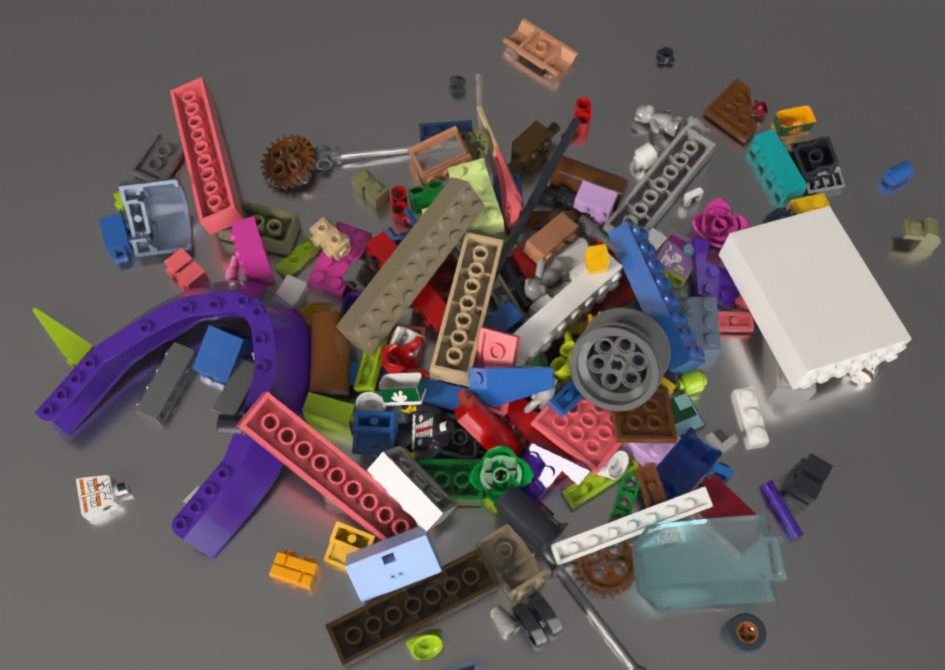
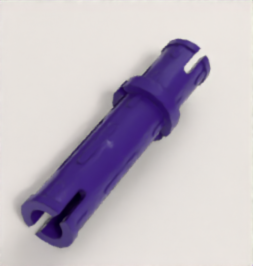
M773 480L762 484L761 487L770 500V506H773L792 540L803 536L804 533L784 502V496L780 495L774 485Z

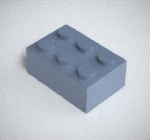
M680 297L683 302L692 308V311L687 315V323L689 328L696 334L697 338L695 340L697 345L704 351V359H716L721 352L717 297Z

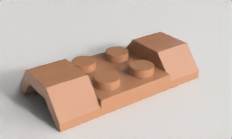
M526 19L521 21L518 30L510 38L505 37L503 39V42L517 50L516 53L541 69H546L561 78L572 67L578 55V52Z

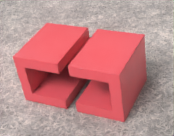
M180 248L164 261L167 266L166 272L171 278L176 277L179 280L177 283L184 291L204 285L209 281L206 272L195 261L192 262L193 259Z

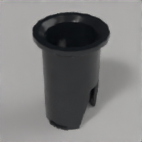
M513 484L493 503L507 524L513 528V531L534 550L535 559L540 557L568 526L567 522L559 523L543 506Z

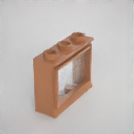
M456 126L408 148V152L424 184L440 179L445 181L449 179V167L473 161Z

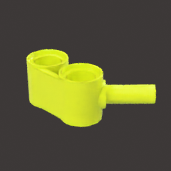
M569 331L564 333L565 343L560 348V354L563 357L554 359L550 367H554V374L563 383L572 380L570 358L575 342H573L572 334Z

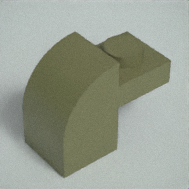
M929 217L924 221L905 219L903 221V239L916 240L917 248L936 249L941 242L940 223L936 219Z

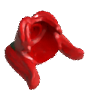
M416 336L414 340L404 345L389 344L382 349V365L389 374L420 373L422 379L429 378L430 376L429 372L425 369H415V359L412 352L421 346L423 342L422 337Z

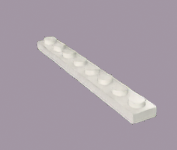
M702 487L556 542L550 547L556 564L560 565L713 507L706 487Z

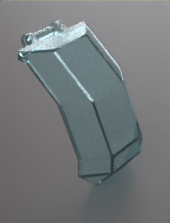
M766 514L646 525L632 548L637 594L656 612L719 604L778 602L775 581L788 580L783 564L782 535L769 536ZM769 543H772L776 573H773Z

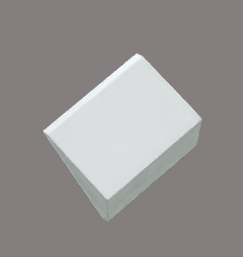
M578 236L571 243L567 242L559 253L557 251L554 253L553 257L560 259L564 264L563 269L566 272V276L561 278L563 281L568 280V272L584 260L586 247H589L587 241Z

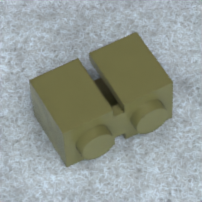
M365 167L351 177L353 190L363 199L366 198V202L376 211L390 201L389 189L378 179L375 180V176Z

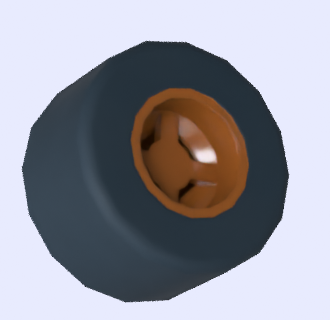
M741 613L727 622L724 629L727 645L739 654L754 653L762 648L766 641L767 633L765 626L753 614Z

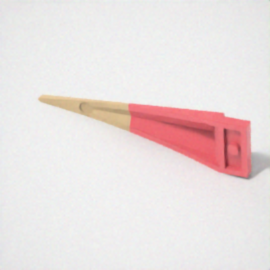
M478 105L476 106L490 139V148L500 189L502 216L508 230L511 231L519 218L523 198L482 106Z

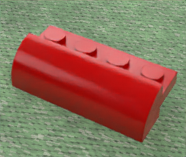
M465 388L458 392L460 405L454 409L457 421L487 451L495 446L504 445L511 448L514 454L519 457L522 452V443L472 392L469 394Z

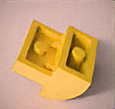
M336 521L323 561L346 570V555L375 544L377 537Z

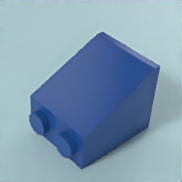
M209 325L192 369L198 371V375L209 378L210 376L215 378L216 383L226 385L240 358L247 361L253 350L252 337L226 326Z

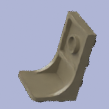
M505 524L475 544L477 548L480 547L494 575L511 601L517 599L519 602L529 595L528 592L532 588L537 590L546 584L549 570L547 568L543 569L539 565L524 541L513 531L510 525Z

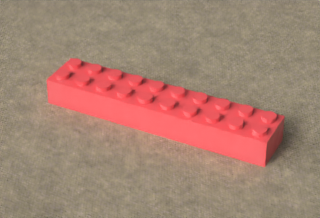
M200 77L171 90L170 93L199 220L202 226L212 235L230 227L232 222L244 219L212 91L204 79Z
M263 392L236 425L371 534L375 535L380 541L419 527L416 520L401 508V504L395 498L387 494L386 489L380 483H377L370 474L269 392Z

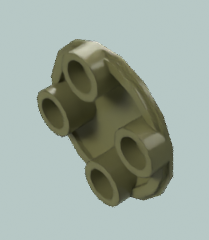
M481 129L468 132L465 135V145L473 161L484 159L490 146L488 133Z

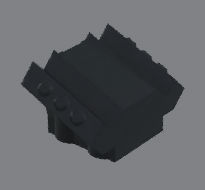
M829 136L790 143L800 173L808 185L807 191L809 194L846 187L840 170V164Z
M441 410L442 415L448 416L450 421L453 422L454 431L449 433L448 445L441 448L438 453L467 460H481L487 450L457 421L455 413Z

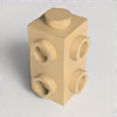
M322 217L309 229L312 243L316 246H321L328 257H333L338 261L349 254L351 250L350 238L344 232L340 233L333 222L327 221Z

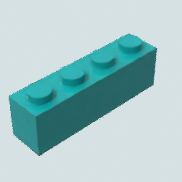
M775 130L755 135L751 143V150L758 157L760 166L765 169L769 181L775 186L777 195L782 198L783 202L802 196L808 185Z

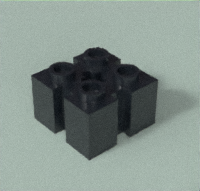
M812 453L806 458L802 457L799 463H796L791 471L793 475L790 480L788 479L782 488L785 491L783 494L785 500L802 510L806 509L809 504H812L817 499L833 465Z

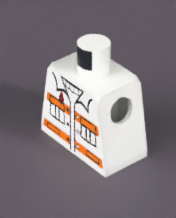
M110 475L76 479L81 514L88 521L120 506L118 496L129 493L126 481L116 484L115 479Z

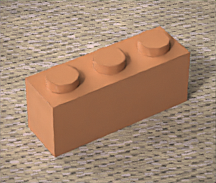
M560 213L527 240L522 252L536 264L540 258L548 262L556 251L559 253L567 242L571 243L577 236L575 232L579 226L564 213Z

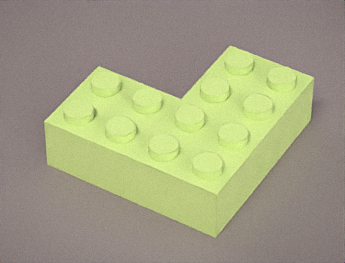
M484 159L449 167V179L454 177L468 181L485 205L466 232L482 236L504 232V220ZM427 208L422 209V214H424ZM465 234L456 245L463 243Z

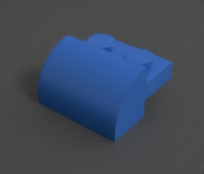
M355 410L352 453L381 455L382 452L394 448L398 432L396 413Z

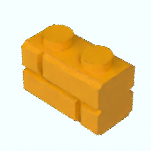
M287 549L284 552L278 551L269 573L270 577L311 591L320 569L316 559L309 556H304V559L296 557L297 553Z

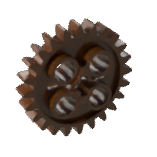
M290 134L289 138L283 135V140L277 138L276 144L271 142L272 148H266L268 153L263 154L265 159L260 161L263 164L260 169L263 171L262 175L265 177V180L273 187L276 186L278 189L283 187L285 190L288 189V186L294 189L295 183L300 186L301 180L306 182L305 176H311L309 171L315 170L312 164L317 163L314 159L317 157L314 152L315 148L309 140H306L305 137H300L298 134L295 137Z
M631 538L613 544L619 549L618 554L611 553L608 546L597 550L599 553L598 558H592L587 554L572 560V562L578 563L573 568V571L580 572L576 578L584 579L581 585L589 584V592L595 588L597 596L600 591H603L605 597L608 596L609 591H611L613 596H616L617 589L620 593H624V586L630 589L631 583L629 581L635 582L637 580L633 574L640 573V570L635 567L641 564L640 561L635 560L640 556V553L633 552L637 546L629 545ZM619 557H624V560L612 561L609 564V566H607L606 563H601L604 558H606L607 561H611ZM590 563H591V564L601 563V564L595 565V566H593V567H589V566H588V564H590ZM614 566H621L624 569V574H617L614 571ZM601 570L604 573V578H596L594 571Z

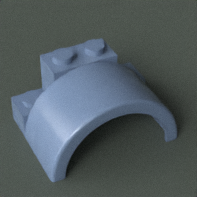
M179 178L140 182V179L120 182L119 191L123 205L125 204L135 257L177 252L180 248L184 251L192 249L189 207L182 182ZM152 229L154 233V239L150 238L149 236Z

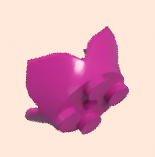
M721 197L711 201L707 205L703 214H696L692 220L699 236L703 240L710 242V246L718 248L723 247L730 233L747 229L749 226V221L743 216L732 215L731 207Z

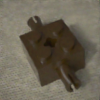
M536 120L512 142L511 162L508 164L512 175L518 169L525 174L535 170L539 162L550 155L552 137L560 131V126L556 122H552L546 128Z

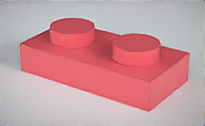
M718 312L720 332L754 331V321L751 312Z

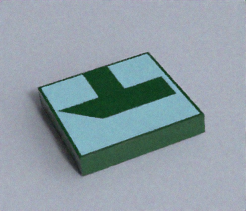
M682 393L670 399L676 432L680 438L706 426L689 395Z

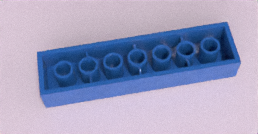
M626 221L608 232L607 234L642 311L656 320L668 337L671 350L669 370L671 372L684 373L706 363L704 351L696 343V334L689 328L687 323L688 317L679 306L680 300L671 289L672 283L663 272L664 266L655 255L657 251L648 240L649 234L644 227Z

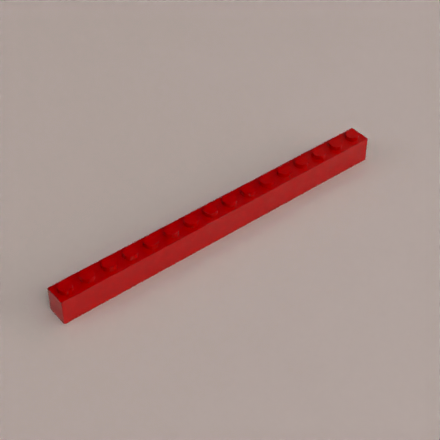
M382 231L366 243L368 248L366 252L372 260L375 259L379 263L377 266L381 269L398 246L385 231ZM427 282L412 302L413 305L411 307L417 315L421 314L423 316L424 324L428 329L432 327L436 332L434 335L438 340L447 305ZM525 398L509 402L508 412L504 415L508 419L507 424L512 431L517 430L521 435L519 439L526 447L536 442L557 452L558 455L572 459L577 463L573 457L531 425L538 413L534 409L530 413L524 412V408L528 404ZM562 471V473L558 476L557 480L563 477L566 473Z

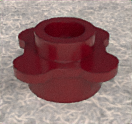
M754 100L755 116H760L763 120L765 118L764 115L768 114V107L764 101L758 102V100Z

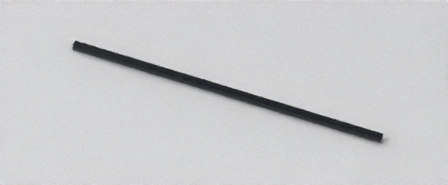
M578 118L571 120L501 251L495 280L581 123Z

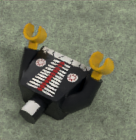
M428 404L409 405L406 410L400 409L407 414L416 411L413 414V452L410 453L407 449L403 448L412 458H415V460L432 459L441 448L448 445L449 433L454 431V424L448 416L442 415L441 410Z

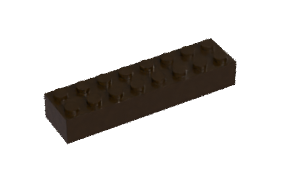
M479 547L441 566L442 572L398 588L326 624L325 627L343 667L347 668L499 590L500 585L481 548Z

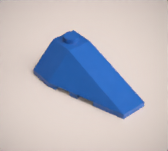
M478 364L468 368L469 390L484 405L498 406L553 389L554 367Z

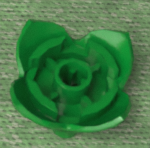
M498 445L489 449L483 458L475 464L470 473L469 480L476 489L485 490L491 502L495 503L511 484L517 488L526 486L534 474L529 464L517 457L511 448ZM500 469L505 471L502 472V476H498L496 473Z

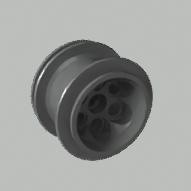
M620 307L601 312L590 321L585 331L574 344L570 358L572 380L583 397L600 408L610 411H627L637 408L654 395L663 375L668 369L671 357L668 337L659 323L642 311ZM623 339L629 340L631 344H626ZM603 341H608L611 346H607ZM636 355L642 356L644 360L638 359Z

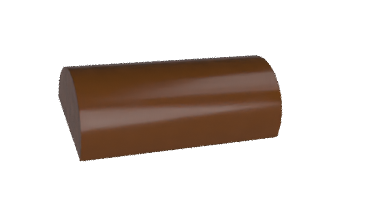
M562 156L551 177L549 187L565 186L571 192L578 193L582 182L586 181L618 193L613 210L615 212L623 198L629 179Z
M322 311L311 316L309 392L349 395L351 342L336 328V325L346 313Z

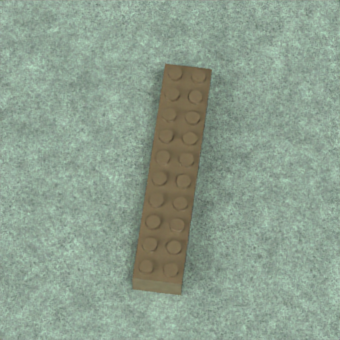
M454 177L448 181L336 325V328L356 349L371 356L484 209L485 205L468 181Z

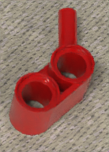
M581 97L577 99L575 105V118L581 121L575 133L584 135L588 133L590 127L591 101L586 97Z
M394 186L391 189L393 220L397 224H405L407 222L412 226L404 212L405 209H408L407 191L403 186Z

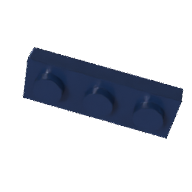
M472 120L419 124L420 141L422 142L454 126L457 127L462 139H465V135L468 132H473ZM456 136L448 139L447 141L457 140Z

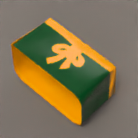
M801 106L778 111L772 125L778 137L781 138L809 132L816 123V119L809 106ZM796 121L803 123L802 125L793 126V123Z

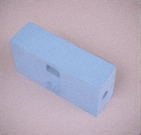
M416 527L347 554L345 568L361 602L442 572L441 560L429 532L421 527Z

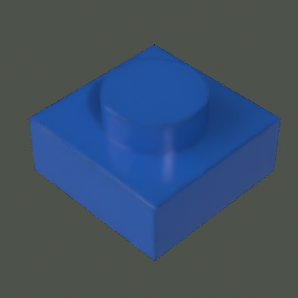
M715 462L709 471V475L713 476L715 474L726 483L732 478L734 470L722 462Z

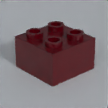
M451 252L428 281L446 305L458 260Z

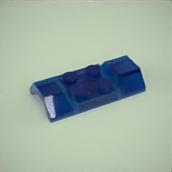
M692 427L656 467L667 500L690 492L722 455L720 450L710 448L699 439Z

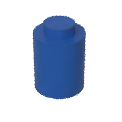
M903 161L887 169L884 172V180L887 184L895 186L911 178L914 175V169L908 161Z

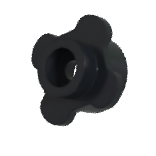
M669 47L659 49L657 51L659 56L658 62L660 64L673 63L675 61L673 57L674 51Z
M459 75L451 76L449 79L451 81L449 89L463 94L465 92L464 86L466 85L465 79Z

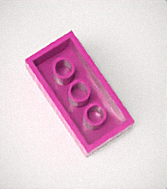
M254 216L232 222L233 230L229 231L232 242H234L236 257L247 281L257 282L266 287L275 285L276 282L268 254Z
M337 221L335 225L340 233L344 232L350 238L351 250L346 257H342L338 261L333 257H328L322 251L306 284L309 293L342 305L345 292H350L352 289L342 279L352 260H366L368 256L366 243L373 237L370 232Z

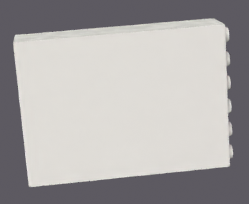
M830 206L732 232L727 237L719 253L793 390L800 387L801 389L808 388L816 382H819V384L824 383L831 377L840 378L850 371L856 373L866 366L874 367L885 360L887 362L893 361L898 357L897 354L907 347L906 344L912 339Z

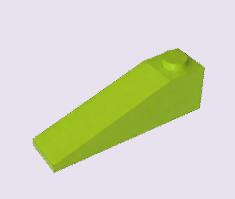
M34 307L32 309L62 354L68 359L66 363L72 368H75L95 348Z

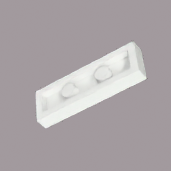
M748 387L734 390L732 393L748 447L768 444L769 438L754 388Z

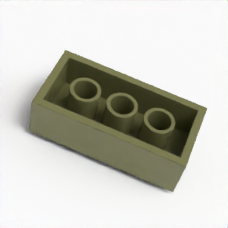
M240 200L244 219L254 216L266 251L288 256L301 227L298 214ZM232 226L217 232L220 239L232 242L229 232L233 230Z

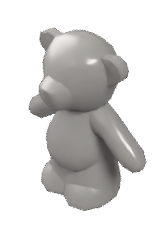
M649 103L642 104L637 108L634 120L641 123H650L655 134L661 131L675 137L684 116H672L670 109L655 112L654 106Z
M552 257L545 263L544 259L540 258L537 262L535 278L526 279L524 292L532 304L545 293L549 296L553 295V290L547 286L555 284L558 279L566 276V272L563 269L564 264L560 259Z
M554 378L553 389L532 395L524 408V412L530 413L534 409L539 414L553 398L554 393L561 388V383H558V380Z

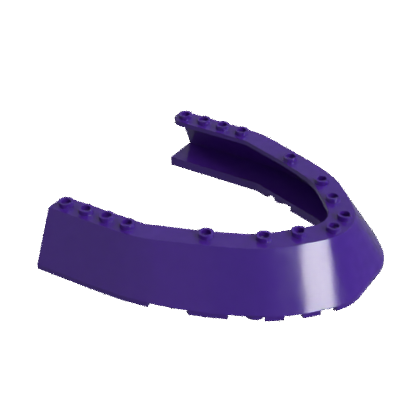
M235 280L214 282L194 287L149 309L98 344L77 364L37 409L35 414L46 422H53L66 434L71 435L130 366L144 358L145 354L155 350L166 341L173 340L197 325V322L234 316L244 318L249 322L255 362L253 381L242 414L247 413L263 392H269L294 414L304 420L305 416L302 409L309 393L310 329L298 310L260 283ZM234 433L224 459L173 519V532L185 542L215 558L268 492L279 475L283 463L251 437Z

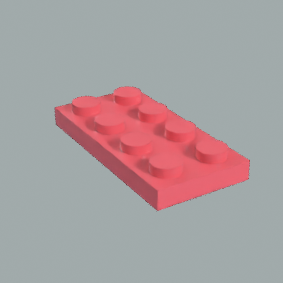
M485 326L481 327L475 365L515 366L521 336ZM509 402L498 406H485L490 412L504 416L508 412Z

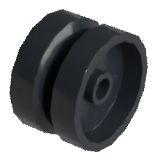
M535 591L527 597L528 606L523 602H519L511 610L524 634L538 649L547 643L546 633L551 637H555L563 631V628L549 603L538 591Z

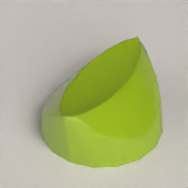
M432 629L419 633L410 638L405 644L416 659L430 660L436 657L442 650V629Z

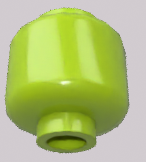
M698 368L679 373L678 379H676L678 390H682L686 395L702 392L707 385L705 373Z

